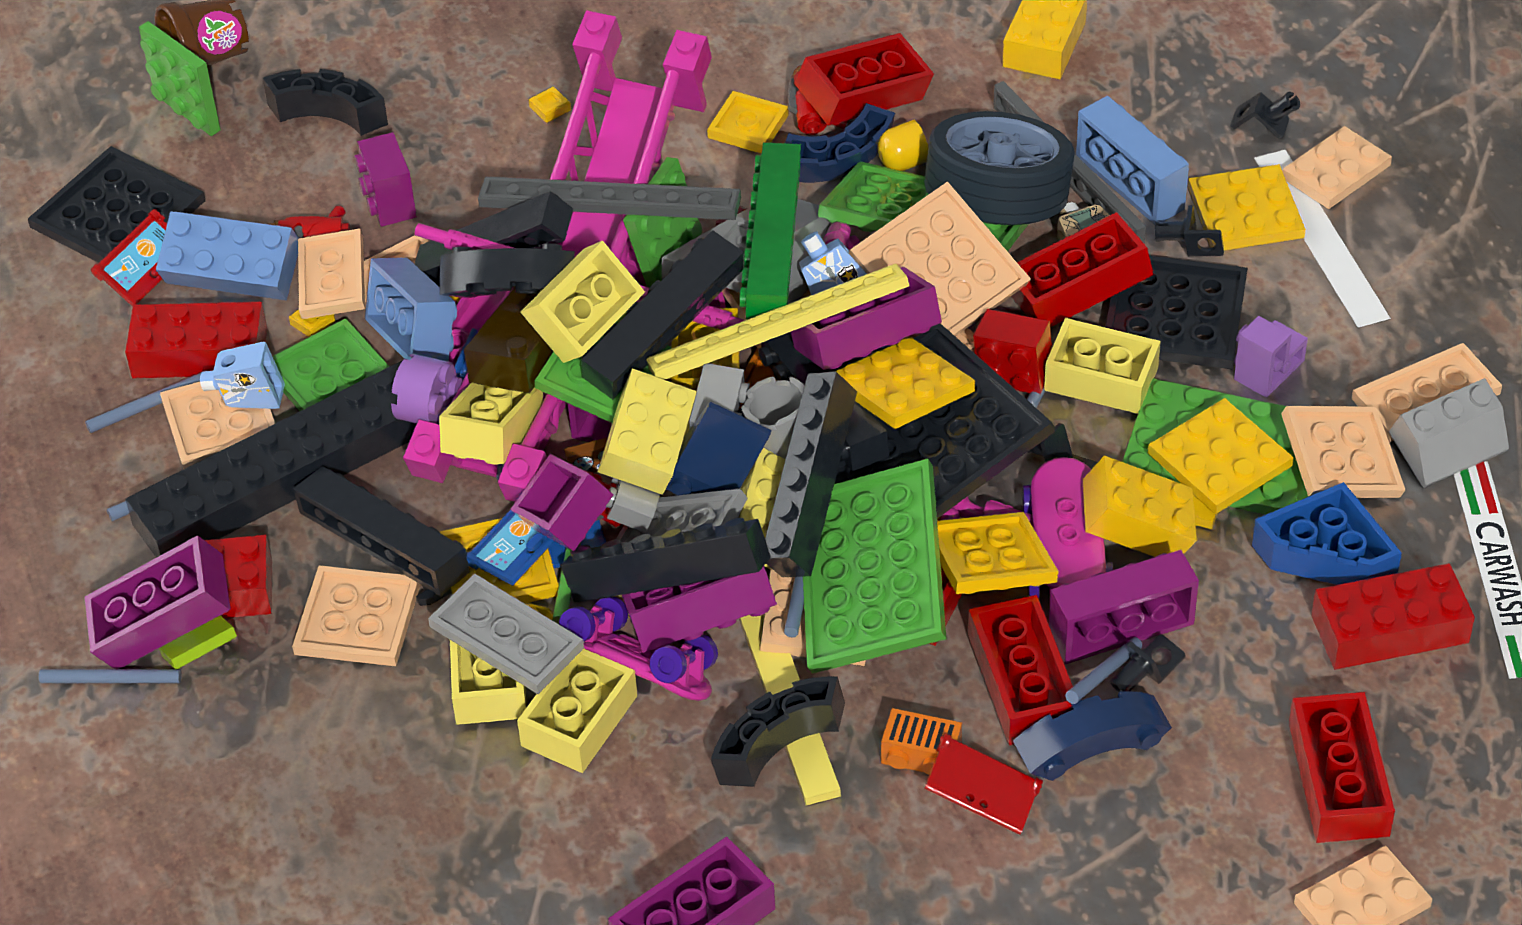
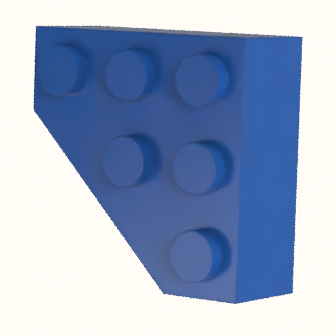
M1344 482L1255 519L1252 547L1271 570L1335 585L1396 574L1399 571L1402 552Z

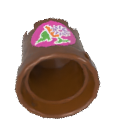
M207 0L183 5L171 2L161 4L156 8L154 16L155 26L204 60L207 67L248 51V48H242L243 43L249 42L244 16L241 9L233 11L229 5L236 2L235 0Z

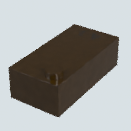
M514 287L464 348L469 383L530 394L535 387V379L553 353V350L521 313L538 294H519L515 292Z

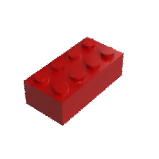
M897 33L805 57L794 84L829 126L857 118L866 103L887 110L923 100L934 73L903 35Z
M1116 212L1017 262L1031 280L1011 297L1027 317L1050 321V327L1064 321L1065 318H1070L1153 276L1148 248Z
M262 302L133 305L125 350L132 378L192 377L202 371L214 370L217 354L221 351L266 342L267 324Z
M1450 563L1315 589L1311 614L1334 670L1467 644L1470 642L1475 619Z
M1037 595L969 609L968 637L1008 745H1014L1013 740L1047 715L1050 714L1052 719H1055L1072 710L1071 703L1066 700L1065 695L1073 685Z
M1365 692L1292 698L1289 728L1316 843L1390 837L1395 809Z

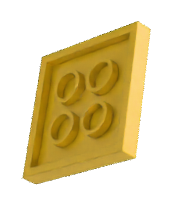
M1280 164L1188 178V189L1203 230H1221L1224 251L1305 238V226ZM1207 238L1210 248L1214 247L1216 243L1212 239Z
M912 337L903 339L895 345L877 351L866 358L835 371L857 391L855 399L857 403L894 429L975 391V380Z
M1226 398L1148 445V454L1181 484L1191 487L1193 494L1215 514L1293 465V456Z
M1024 512L937 521L940 563L956 594H972L979 591L1006 590L1015 587L1057 583L1059 571Z
M501 519L440 531V534L452 541L460 542L467 552H471ZM547 549L513 586L480 568L475 570L469 566L470 573L451 587L453 595L466 581L476 574L519 601L529 603L557 597L559 585L549 549Z

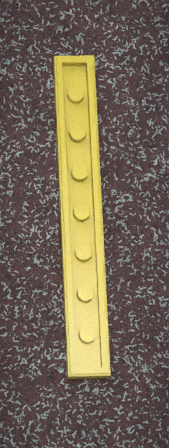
M893 264L656 354L646 360L653 376L665 380L909 287L908 278L897 264Z
M765 614L754 617L750 615L741 617L739 621L765 693L771 692L774 695L792 688V682L799 681L800 678L791 654L760 651ZM820 733L800 738L785 746L806 806L841 797V790Z

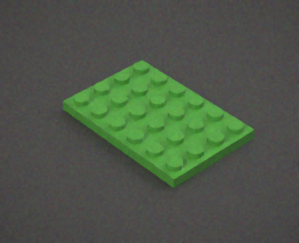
M859 162L821 202L818 217L828 219L830 223L842 222L858 226L860 230L866 232L878 231L929 195L925 188V177ZM984 223L1007 252L1028 226V224L995 225Z
M1152 379L1139 410L1123 458L1124 463L1180 483L1148 454V445L1226 398L1293 456L1292 467L1229 507L1269 514L1308 497L1281 415L1286 406Z
M929 459L834 484L812 575L803 577L807 667L812 674L946 639L933 466Z

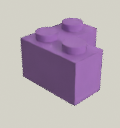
M1258 316L1249 325H1244L1237 335L1238 349L1234 359V364L1236 365L1234 380L1267 398L1305 361L1308 338L1276 320L1271 323Z

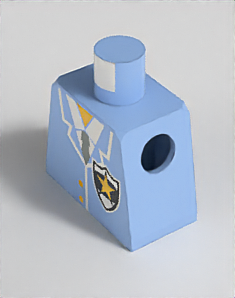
M817 231L802 239L801 243L809 256L802 259L799 264L811 295L867 274L849 254L848 248L839 239H835L826 245Z
M266 342L221 351L217 354L214 370L202 371L200 375L202 390H219L225 404L229 407L280 408L285 383Z

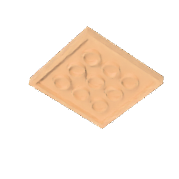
M948 182L849 251V254L867 274L897 264L900 268L905 267L934 285L942 319L941 324L954 336H957L982 318L987 309L993 310L1026 286L1031 280Z

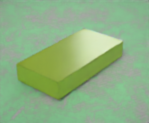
M220 615L163 645L159 650L162 657L174 669H179L235 639L237 635L233 626Z

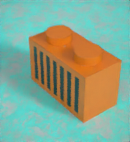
M892 708L881 741V764L890 765L896 769L905 768L924 772L929 775L938 754L936 750L940 738L944 733L951 735L952 739L962 743V722Z

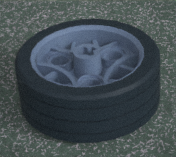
M995 111L959 114L943 120L932 130L926 164L925 188L927 193L930 194L948 182L983 223L995 225L1032 224L1044 221L1058 214L1066 206L1075 151L1072 143L1062 132L1034 118Z

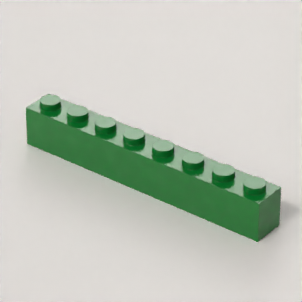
M763 142L762 155L755 156L751 210H749V229H747L742 287L740 289V307L746 308V320L788 305L800 179L801 144Z

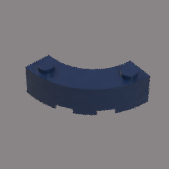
M866 103L855 121L845 127L842 133L829 138L826 135L810 137L788 133L785 144H801L799 182L816 183L845 177L857 163H869L878 154L877 144L880 137L887 129L892 128L895 112Z
M1119 692L1118 698L1101 700L1099 695L1080 700L1076 704H1071V711L1055 719H1052L1049 714L1022 732L1013 742L1030 774L1054 781L1074 765L1104 752L1125 748L1148 750L1157 745L1172 727L1154 695L1142 692Z

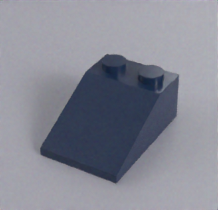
M709 402L683 438L674 473L666 490L679 496L740 489L769 439L772 430Z

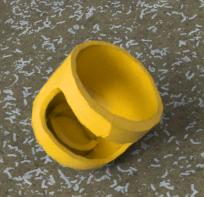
M914 119L887 129L878 141V155L886 168L904 171L927 162L928 143L922 128Z

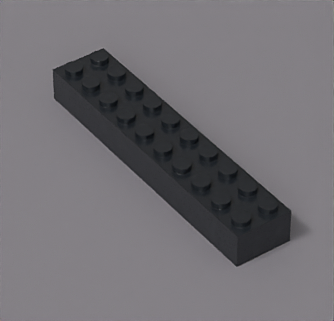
M402 361L125 498L132 525L157 558L196 536L203 540L220 539L296 500L293 488L322 466L334 473L345 475L410 442L417 424L396 419L392 413L391 403L397 405L398 395L392 393V387L396 372Z

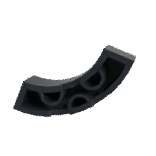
M301 69L276 73L263 78L267 104L279 122L307 116L327 117L348 124L361 136L388 125L384 97L374 87L361 79L356 82L345 78L343 72L320 69L319 73L301 74Z
M543 244L542 249L501 248L473 250L470 247H454L453 253L440 256V295L472 298L497 294V291H511L512 287H515V292L519 294H539L574 259L575 251L562 250V245Z
M838 676L816 677L792 682V688L774 695L768 692L746 706L747 712L734 725L729 723L714 748L711 761L719 784L755 787L758 776L766 763L785 746L809 735L823 732H839L845 700Z

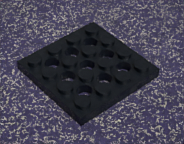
M110 146L28 218L30 228L99 263L120 243L113 241L126 238L139 225L134 222H142L153 209L164 216V221L168 223L171 211L192 214L206 200L203 191ZM155 203H165L162 205H155Z
M1149 255L1154 275L1145 280L1152 281L1154 284L1143 285L1139 282L1111 296L1105 328L1161 341L1159 360L1233 370L1237 344L1236 338L1239 331L1247 279V267ZM1180 284V285H1184V286L1187 287V288H1185V289H1176V288H1173L1172 286H1173V285ZM1212 288L1218 290L1219 292L1208 293L1205 291V289ZM1140 303L1148 304L1150 307L1139 308L1136 305ZM1172 307H1177L1182 309L1183 311L1171 312L1168 309ZM1209 311L1214 313L1215 315L1204 316L1201 314V312ZM1140 326L1145 328L1146 330L1138 332L1134 331L1132 328ZM1171 330L1176 331L1179 334L1175 336H1170L1165 334L1164 332ZM1208 335L1211 339L1202 340L1197 338V336Z

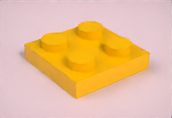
M732 91L708 127V138L762 154L763 142L771 143L789 116L788 106Z

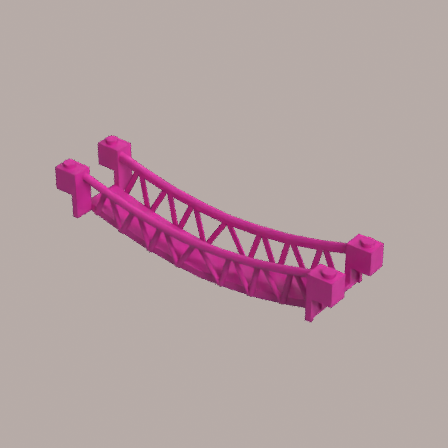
M586 10L572 44L581 70L582 80L550 180H565L569 171L571 181H578L574 155L592 157L584 181L648 184L653 178L655 171L661 165V151L669 123L675 118L674 106L704 112L707 102L702 82L712 59L707 36L676 30L663 62L666 79L663 88L616 78L612 63L622 40L617 18ZM594 88L610 91L611 95L608 97L593 91ZM591 101L607 106L598 138ZM585 118H587L592 147L577 146ZM573 212L566 239L558 244L562 245V250L575 251V258L584 248L604 241L623 266L627 268V255L631 247V241L623 221L626 214ZM506 291V292H505V295H504V297H503L501 303L504 301V299L508 296V294H509L511 291ZM466 374L452 402L471 384L468 380V374ZM543 392V403L521 445L512 444L499 477L498 484L505 500L516 502L547 459L546 453L543 450L551 435L557 432L559 418L567 402ZM418 420L403 457L412 476L443 483L450 465L458 468L496 477L497 464H488L484 460L473 458L460 459L452 454L441 453L440 424Z

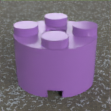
M410 354L411 360L404 359L401 362L394 378L392 393L398 396L397 405L391 403L392 413L398 420L416 424L418 420L440 424L439 416L451 404L463 382L462 378L456 377V370L451 362Z

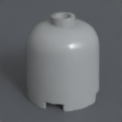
M769 377L757 382L747 391V399L742 406L744 418L772 430L763 448L786 459L804 384L793 377L789 378L790 381H776L775 377Z

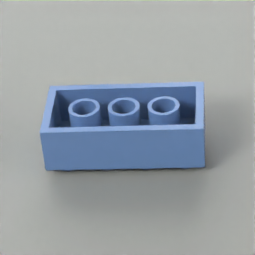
M1109 96L1096 101L1078 112L1076 155L1094 173L1154 225H1156V221L1164 222L1185 210L1189 164L1182 156L1176 154L1162 139L1157 138L1142 122L1137 121L1122 105L1117 104Z
M171 211L156 271L167 284L287 300L298 257L299 238L290 227Z
M371 258L365 320L404 359L411 360L410 354L449 361V352L453 350L454 346L451 334L452 324L457 317L455 301L449 296L440 295V287L408 258Z

